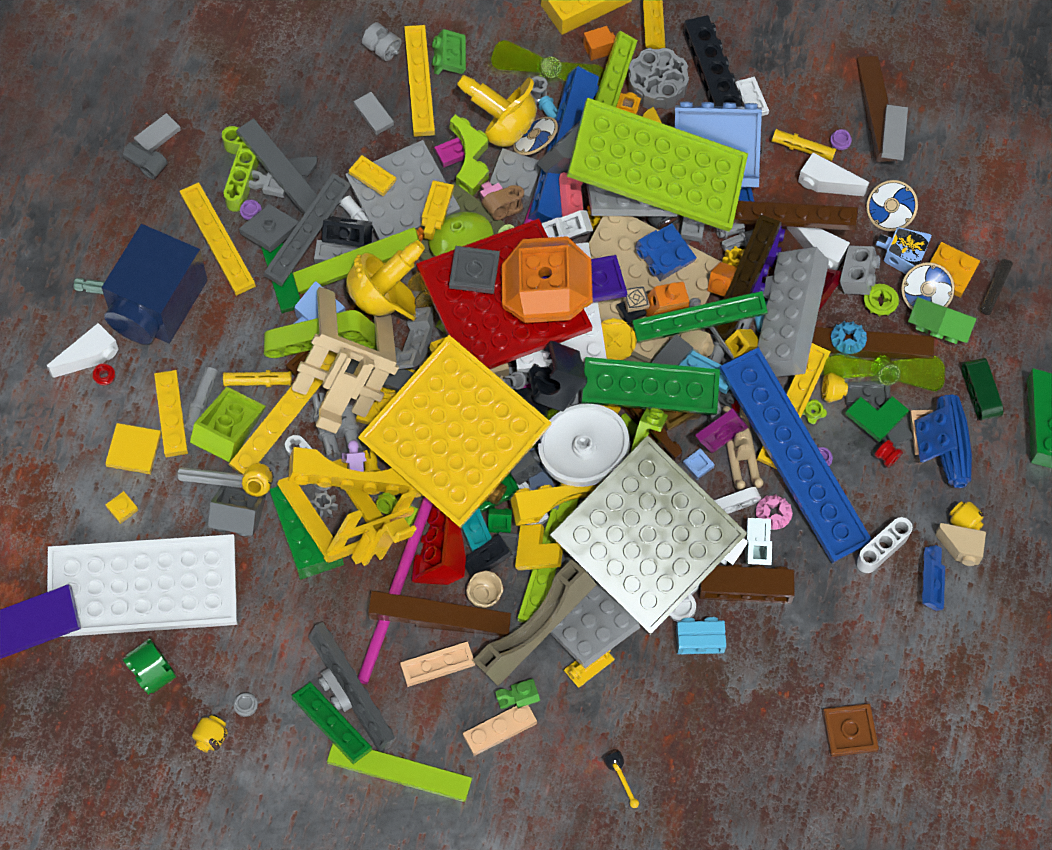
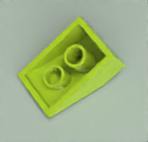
M226 387L194 423L190 443L230 462L245 443L266 406Z

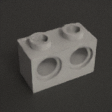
M848 246L840 279L844 294L870 295L871 287L875 286L876 282L875 270L880 266V257L876 254L873 246Z

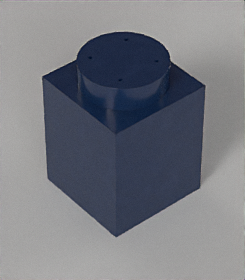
M141 224L101 287L108 306V310L104 315L106 322L119 334L134 342L151 344L153 339L157 338L170 344L208 281L201 250Z

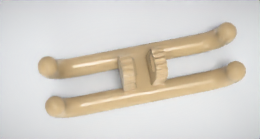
M725 406L722 409V415L731 410V408ZM740 407V417L749 428L737 433L735 438L726 443L733 482L737 490L741 491L745 488L739 461L748 460L752 484L759 489L763 485V480L759 475L749 420Z

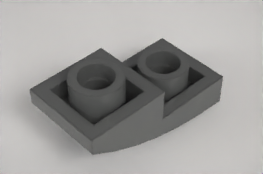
M676 334L652 363L680 365L693 351V347Z

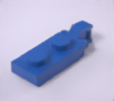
M937 545L925 547L923 557V604L935 611L943 610L945 566L941 564L942 548Z

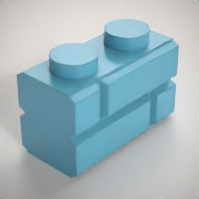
M716 617L705 618L704 621H695L694 618L681 619V622H677L676 625L677 654L724 653L726 649L725 621H718Z

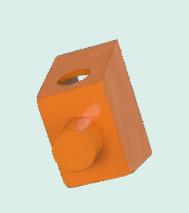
M684 282L656 286L647 294L650 306L648 309H645L646 317L689 308L690 302Z

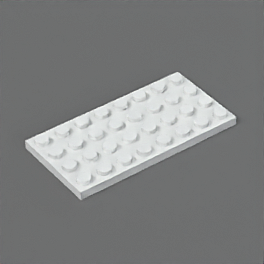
M234 534L48 547L47 592L69 584L72 587L81 629L61 637L237 625Z

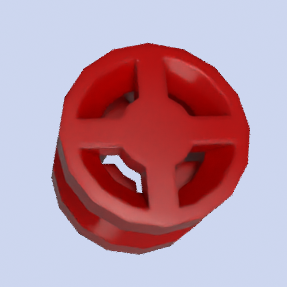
M889 439L876 451L874 456L882 459L884 465L889 468L901 457L903 451L896 449L893 442Z

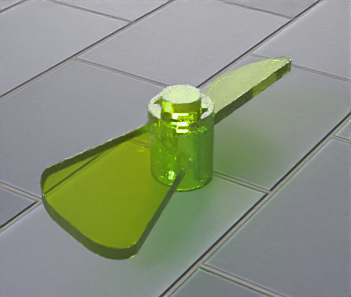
M507 40L499 41L494 46L491 56V64L496 69L539 72L543 77H557L564 81L567 80L568 74L579 66L599 76L597 84L599 86L605 71L599 65L560 62L555 57H541Z
M836 353L827 358L823 368L824 375L833 372L842 378L876 376L884 385H893L899 381L931 391L940 390L945 382V366L937 356H934V359L910 358L892 361L887 356H879L871 361Z

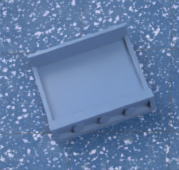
M680 102V105L675 106L676 129L748 153L741 187H759L762 107H758L757 103H745V107H737L736 103H723V106H714L713 102H702L701 106H693V102Z

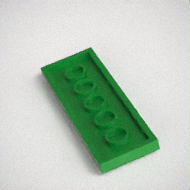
M585 357L584 372L585 376H587V384L582 389L581 403L642 409L658 408L664 411L708 415L717 414L720 369Z

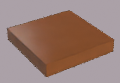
M870 704L823 709L831 757L878 752L879 746Z

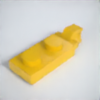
M432 181L422 214L421 224L425 226V239L433 240L436 229L441 230L453 195V184Z

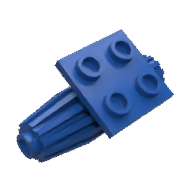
M953 394L941 396L937 399L936 411L915 420L920 462L924 463L940 456L948 483L953 485L954 488H963L967 486L968 482H971L972 449L968 422L959 396Z

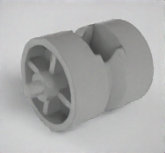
M378 22L373 23L366 29L362 38V44L369 50L375 51L376 55L385 61H389L399 53L398 50L402 43L401 38L392 32L388 33V29Z

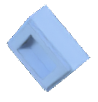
M698 449L682 463L696 480L704 476L715 466L701 449Z

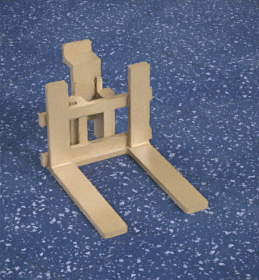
M319 287L317 289L319 335H314L311 341L313 346L305 362L301 361L297 368L299 373L292 385V390L305 395L314 378L323 380V387L328 389L319 408V419L316 422V426L326 431L337 433L342 424V414L350 399L356 400L352 407V413L366 417L374 401L381 402L384 393L380 390L389 373L395 375L399 366L396 365L391 314L374 316L377 351L338 336L335 293ZM329 350L338 353L329 371L320 369ZM351 359L359 361L354 374L345 372Z

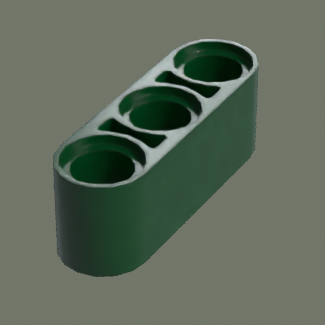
M980 358L963 362L962 373L977 418L982 421L1002 417V401L987 359Z

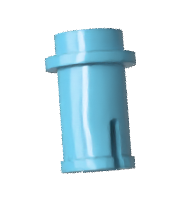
M549 96L542 97L538 101L539 109L543 110L547 117L556 119L558 109L553 103V98Z

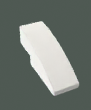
M580 210L542 223L548 238L568 236L570 239L593 231L587 210Z

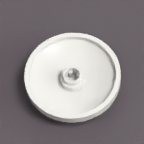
M597 404L574 405L566 408L563 412H558L549 420L552 425L543 434L542 442L538 443L541 462L549 475L563 484L575 487L592 486L601 483L628 456L630 451V437L622 418L613 410Z

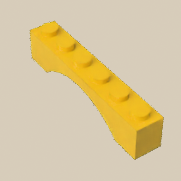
M294 447L290 454L288 481L295 482L298 485L317 484L323 488L335 486L343 490L362 489L367 493L379 491L391 493L392 495L405 494L414 490L417 494L415 498L424 496L393 468L377 472L351 470L335 464L316 449Z
M562 483L559 487L544 485L539 487L538 490L530 491L529 488L517 490L511 498L516 526L538 523L554 507L566 501L587 498L599 484L575 487Z

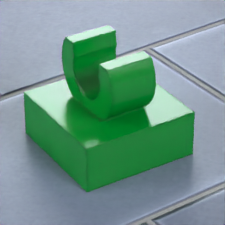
M508 508L489 509V533H511L512 510Z

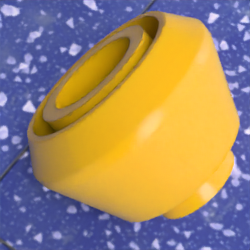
M833 372L824 376L821 394L827 403L841 400L843 396L847 395L848 383L845 382L844 378Z

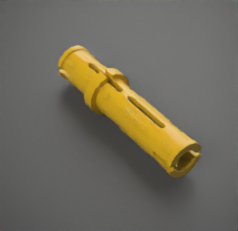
M778 129L775 130L772 142L788 146L790 150L797 149L811 155L815 153L832 162L836 148L798 137L799 134L796 133L792 135Z
M266 370V372L223 373L224 386L266 385L267 388H271L272 385L291 386L292 384L291 371L271 372V370Z

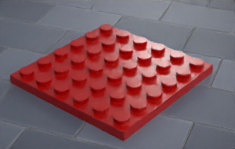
M539 219L462 246L500 251L494 294L449 288L455 249L416 263V268L447 335L455 339L488 369L543 350L550 341L561 343L588 333L593 329L584 309L571 320L524 323L511 312L509 313L503 309L502 264L523 239L548 238Z

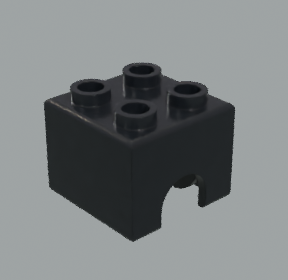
M550 341L544 351L550 353L547 359H551L552 363L547 367L533 364L528 374L534 402L563 412L568 405L573 404L579 390L586 386L587 376H585L584 362L581 359L579 350Z

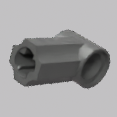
M134 141L126 145L122 154L124 159L139 167L145 176L153 180L168 164V161L162 154L157 151L150 152Z

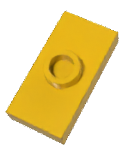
M363 155L349 169L350 175L383 197L397 181L395 176Z

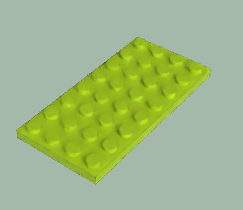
M587 98L567 177L729 232L733 227L748 153Z

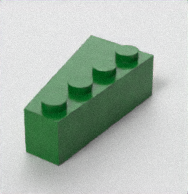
M1032 368L1026 379L1029 405L1028 418L1031 434V463L1052 469V373Z
M279 486L269 489L299 579L302 580L343 566V558L330 563L325 561L324 555Z

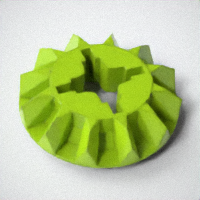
M875 284V286L871 287L870 295H864L863 298L865 307L870 310V313L878 314L879 317L881 315L889 316L890 313L896 310L899 304L897 292L886 284ZM881 294L883 301H885L882 306L877 301Z

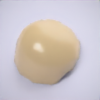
M487 570L478 572L470 579L466 588V595L468 600L476 607L484 609L491 607L498 602L503 593L502 581L494 572Z

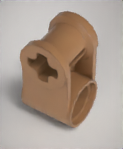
M511 185L499 191L491 192L483 198L482 205L495 220H501L510 215L518 214L523 210L521 200L524 197V189L517 185Z

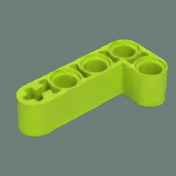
M235 126L226 127L222 131L225 150L228 153L236 154L224 189L226 207L232 212L240 211L241 205L247 200L250 191L249 181L254 180L252 172L253 170L257 171L260 162L236 133L240 127Z

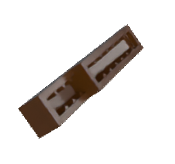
M878 56L857 57L868 129L871 130L876 162L897 161V159L881 158L885 113L889 101Z
M815 327L812 339L813 344L831 351L830 354H844V358L934 359V336L865 331L867 337L866 344L861 351L854 354L842 353L833 346L831 334L834 328ZM854 333L846 334L844 341L849 338L853 340Z
M376 591L371 592L369 619L411 623L416 624V627L504 637L509 635L511 613Z

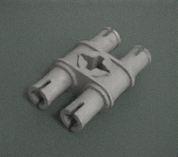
M319 393L320 402L318 401L317 394L311 397L315 410L313 417L315 422L319 419V408L325 398L324 393ZM350 402L342 414V424L337 433L318 428V438L323 442L327 459H333L331 450H333L335 458L341 455L336 438L345 437L347 447L350 441H357L359 444L358 451L363 450L358 438L360 426L357 425L355 414L352 413L353 406L350 405Z

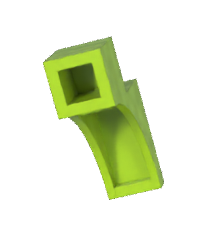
M455 114L450 120V130L459 138L465 152L464 164L456 176V185L474 196L481 188V185L489 179L488 167L481 161L477 162L480 156L487 150L489 139L481 130H475L467 119L460 118Z

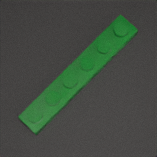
M763 291L636 319L632 320L637 343H642L765 315L768 311Z

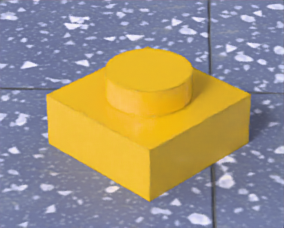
M124 491L105 504L119 524L139 511Z

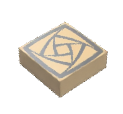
M644 285L626 288L628 292L627 297H623L627 312L649 308L650 304Z

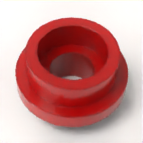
M99 364L93 371V379L99 385H108L115 379V370L108 364ZM102 374H108V376L101 378Z

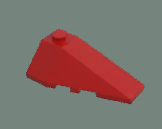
M433 504L427 520L430 524L426 535H422L420 541L423 544L421 553L416 555L414 559L412 581L422 584L449 585L465 575L466 555L461 528Z

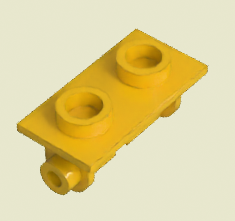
M608 651L587 668H584L576 660L565 668L564 672L579 688L615 659L609 653L610 651Z

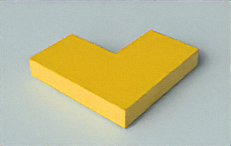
M542 524L520 526L515 563L517 570L561 567L563 548L558 543L542 544L544 526Z

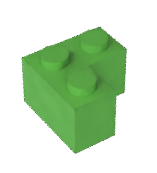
M917 297L908 322L915 324L916 330L925 333L931 330L930 335L943 339L945 335V340L957 344L958 340L965 343L968 342L977 318Z

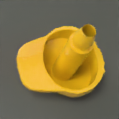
M463 75L457 83L465 94L467 93L472 97V102L494 117L484 133L487 139H489L488 142L496 146L507 147L514 145L527 133L535 120L537 105L530 93L534 85V81L530 77L515 89L507 100L486 84L482 83L480 85L475 79Z
M416 240L406 246L403 251L398 250L385 264L381 259L370 253L357 255L354 259V265L348 273L346 283L347 291L355 304L362 311L373 316H386L394 311H398L414 321L417 318L415 297L412 291L400 280L414 267V262L419 259L425 249L424 245Z

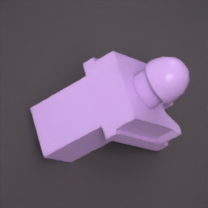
M352 440L348 444L349 453H342V462L348 464V469L364 472L365 452L358 451V442Z

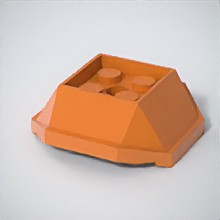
M568 236L523 239L502 264L503 309L509 313L511 312L524 323L571 320L585 307L587 308L593 303L591 258ZM543 276H550L547 279H542Z

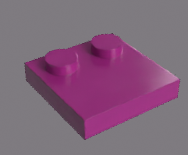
M732 408L697 433L696 437L711 453H714L735 438L737 433L745 431L749 427Z

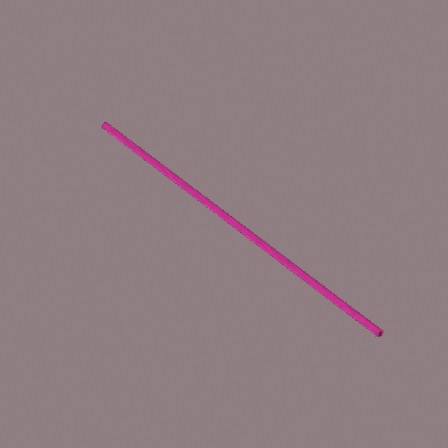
M532 201L523 224L533 221L528 219ZM425 496L413 524L417 529L413 536L408 538L389 594H401L433 505ZM378 620L358 675V679L362 684H368L390 621Z

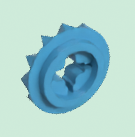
M844 320L841 324H836L831 334V341L838 351L845 354H854L864 348L867 337L862 325L859 326L854 321L845 322ZM854 333L853 340L849 338L844 341L846 334Z

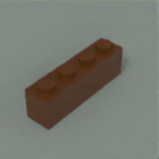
M731 564L729 566L717 565L699 585V599L792 604L795 596L794 570L784 566H778L773 569L765 568L762 565H754L752 567H742L739 564Z

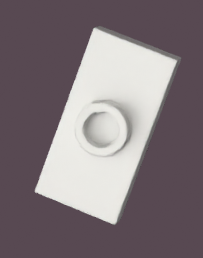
M755 76L735 81L736 90L741 92L743 107H745V103H757L758 107H762V116L768 115L769 109Z

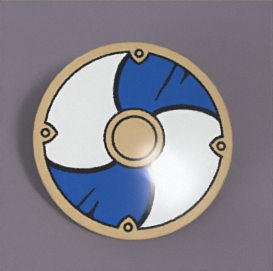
M542 117L534 120L527 133L513 145L515 152L519 155H530L546 147L557 133V121L552 117Z
M897 180L885 181L876 186L867 201V213L871 222L876 227L885 231H896L899 227H907L915 218L918 210V199L914 190L906 183Z
M922 263L914 266L905 275L902 282V296L907 306L912 310L917 297L947 307L954 296V281L944 267L935 263Z

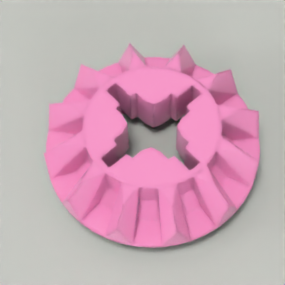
M777 494L773 496L766 495L762 500H759L756 507V517L771 519V529L773 530L781 529L788 525L793 514L791 504L786 501L785 497L781 498ZM779 506V515L775 513L774 515L769 517L771 511L770 508L774 509L775 507Z

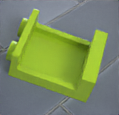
M647 408L639 421L631 452L648 436L650 429L661 432L668 418V415L664 414L661 409Z

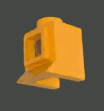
M632 92L621 93L616 108L638 115L641 98Z

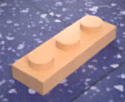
M464 642L401 662L400 665L407 687L473 667L475 663L472 661L474 658L468 642Z
M529 705L520 708L515 706L464 732L463 737L473 756L536 725L537 720Z

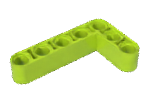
M355 310L336 313L338 336L377 351L375 324L361 312ZM319 318L266 331L264 333V355L269 358H280L311 350L313 346L311 341L314 335H319Z

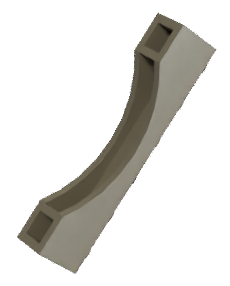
M571 559L555 575L547 597L533 616L510 635L489 643L472 661L499 686L597 584L582 567Z

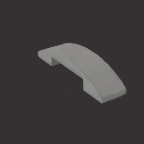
M432 306L415 309L417 318L414 321L410 318L408 319L407 324L410 331L404 349L396 353V365L399 366V369L416 367L423 361L432 336Z

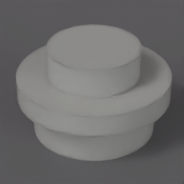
M242 693L234 700L235 712L240 716H251L257 710V700L250 693Z

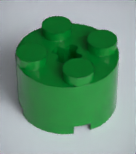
M150 638L123 658L124 663L130 671L132 670L136 676L135 679L148 695L155 693L177 677L163 654L156 649V645Z

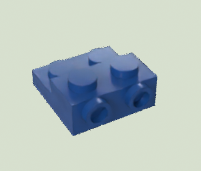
M672 223L658 232L655 230L639 239L635 246L638 256L646 261L651 274L657 277L659 281L666 279L693 263L697 258Z

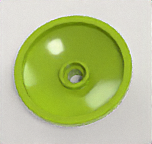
M458 212L445 217L441 230L436 229L433 240H429V246L432 254L438 256L454 250L456 246H465L494 235L490 222L484 216L474 212Z

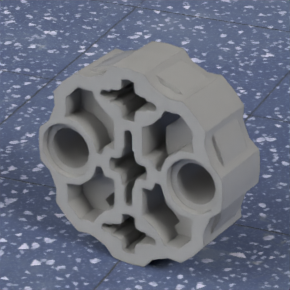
M667 48L645 49L629 65L627 78L629 81L628 92L635 93L641 98L642 106L647 109L651 107L655 109H670L676 106V102L686 95L689 82L688 65L684 58L678 57L673 50Z

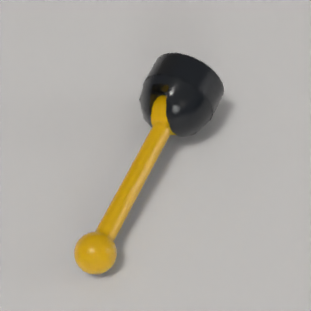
M621 751L614 752L603 758L605 765L609 770L617 771L630 799V806L637 808L639 801L634 798L621 770L624 765Z

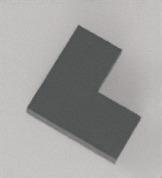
M889 380L846 382L848 383V392L845 396L846 406L853 405L862 397L875 409L879 410L891 398Z

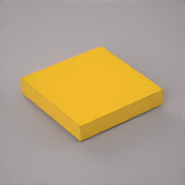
M117 423L106 459V467L151 475L162 435L161 431Z

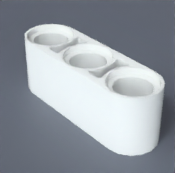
M903 517L897 518L860 551L856 562L857 568L863 573H871L876 570L908 540L913 528L912 523ZM901 528L905 534H900L895 529ZM884 542L888 544L889 548H883L879 543ZM863 557L872 558L873 563L866 562Z

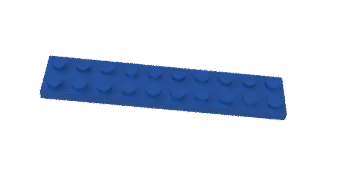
M759 347L721 365L719 369L831 563L833 564L865 547L872 540Z

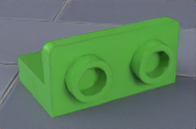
M443 29L438 36L434 37L432 47L434 48L432 60L434 74L439 75L443 69L463 74L466 70L465 35Z

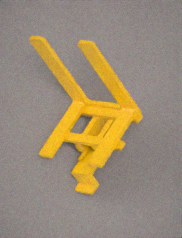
M342 459L332 461L348 469V464L342 462ZM289 477L280 479L277 483L328 563L353 554L351 558L355 564L362 562L366 566L374 554L377 555L379 560L383 559L393 542L397 543L412 537L417 529L415 525L410 527L405 520V517L411 516L415 511L413 507H410L417 495L414 490L403 494L391 514L385 517L367 492H364L362 489L345 490L358 511L346 516L337 534L333 537L298 484L288 481ZM363 517L366 524L356 527L360 518ZM364 533L359 541L345 546L349 538Z

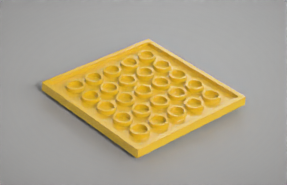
M448 335L358 438L461 528L548 430L552 423Z

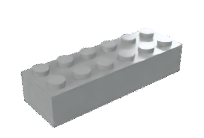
M817 247L779 252L767 303L768 313L764 316L758 342L759 349L776 377L799 375L806 372L829 260Z

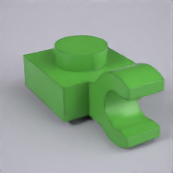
M534 679L511 685L512 691L500 689L495 692L500 709L507 708L513 704H517V707L520 708L540 701Z

